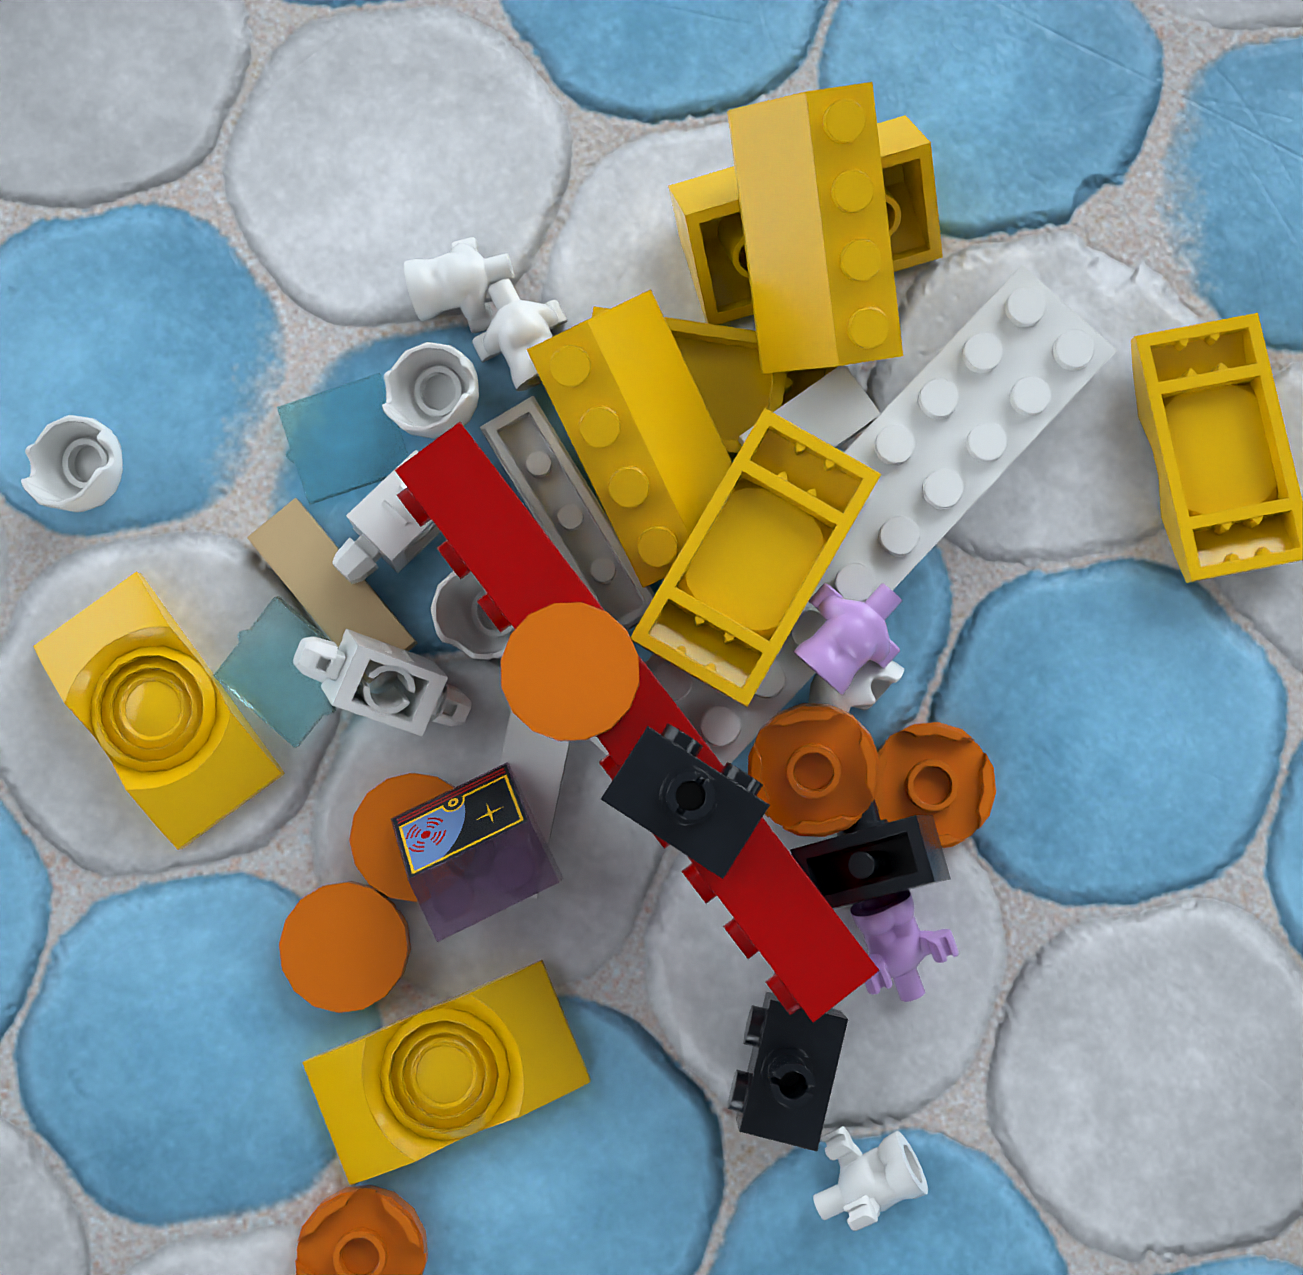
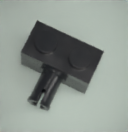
M667 723L661 734L647 726L601 800L723 879L770 806L757 797L763 784L729 762L726 763L721 772L697 758L703 746L674 726Z
M875 798L868 810L862 814V817L849 829L838 832L837 837L790 849L793 858L833 910L951 879L933 815H914L888 822L887 819L880 820Z
M770 992L765 994L763 1007L751 1006L743 1044L753 1046L747 1072L736 1070L728 1100V1109L737 1111L736 1122L739 1132L818 1151L848 1023V1018L840 1010L831 1008L813 1023L802 1007L790 1016L774 993Z

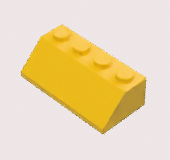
M867 82L805 91L728 110V123L761 373L835 367L903 356L873 83Z
M906 115L877 123L894 272L943 258L931 142ZM734 166L668 185L680 243L706 323L719 325L753 315Z
M650 289L527 349L642 588L666 577L732 464L725 445L657 300Z

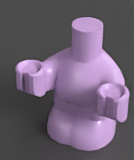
M824 583L808 602L821 613L826 621L811 638L802 642L793 651L823 680L843 695L851 685L854 675L869 659L885 669L900 652V648L889 639L885 620L902 602V599L889 587L881 583L865 602L843 599L830 585Z
M910 890L853 904L850 908L853 920L865 939L869 953L868 956L880 970L865 982L869 994L880 993V988L882 987L891 988V978H893L901 1001L909 1002L916 1000L925 994L917 971V966L924 957L932 954L935 962L944 963L947 961V956L952 955L956 957L959 954L950 929L920 931L914 917V902Z

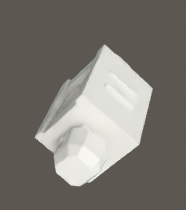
M415 450L400 465H402L415 454H417L418 451ZM395 470L346 515L354 531L360 537L355 541L349 538L336 552L332 564L351 584L363 581L378 569L376 562L381 557L399 573L441 532L432 519L420 527L397 497V494L407 486Z
M349 629L345 630L339 648L335 642L318 637L303 638L299 643L293 659L294 665L303 675L322 683L321 688L332 706L419 736H423L430 719L432 722L452 727L462 725L469 714L472 702L462 690L446 683L448 677L433 660ZM396 671L398 679L405 686V691L403 693L399 687L393 686L384 693H371L369 685L362 676L365 672L368 677L374 679L382 672Z

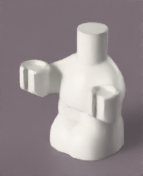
M471 237L452 242L451 252L437 258L405 261L404 274L407 289L418 318L423 322L435 318L442 311L461 308L468 320L472 333L486 331L492 322L491 316L493 315L490 305L484 304L489 284L507 278H514L508 253L484 259L478 253L476 238Z
M509 278L500 280L487 289L498 312L487 331L476 336L472 343L481 362H485L502 353L510 367L516 391H525L542 383L527 349L553 337L550 330L566 323L567 319L557 300H551L544 304L520 300Z
M844 1126L821 1137L822 1142L827 1144L825 1153L828 1158L833 1161L838 1159L840 1165L838 1184L813 1195L815 1207L823 1220H827L845 1211L849 1214L847 1219L848 1225L853 1231H858L877 1222L880 1212L887 1210L894 1204L904 1199H916L928 1194L927 1181L921 1165L910 1144L899 1131L888 1135L883 1139L879 1147L871 1149L864 1154L853 1143L850 1134Z

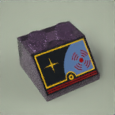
M509 762L391 818L408 881L437 942L517 904L564 879Z

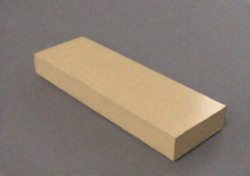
M294 498L247 537L331 641L336 643L338 648L346 629L406 651L411 650L418 644L365 579L351 584L334 567L332 563L339 547L297 498ZM364 672L362 677L367 683H371L374 679L368 677Z

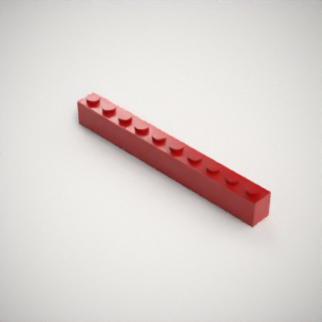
M458 422L395 469V472L407 486L397 494V497L420 527L431 519L447 539L437 547L438 551L460 580L472 572L487 593L479 598L477 602L501 633L511 625L516 629L529 614L554 603L582 602L604 610L461 422ZM639 656L640 684L630 710L611 730L596 736L609 753L599 761L600 765L613 781L647 726L661 734L668 723L700 743L703 748L697 758L718 772H721L724 768L722 763ZM763 817L723 879L688 857L692 863L681 872L706 904L718 896L733 916V919L723 927L746 958L750 959L757 952L762 954L775 972L765 983L790 1016L802 1007L814 1023L880 971ZM654 835L664 849L670 845Z

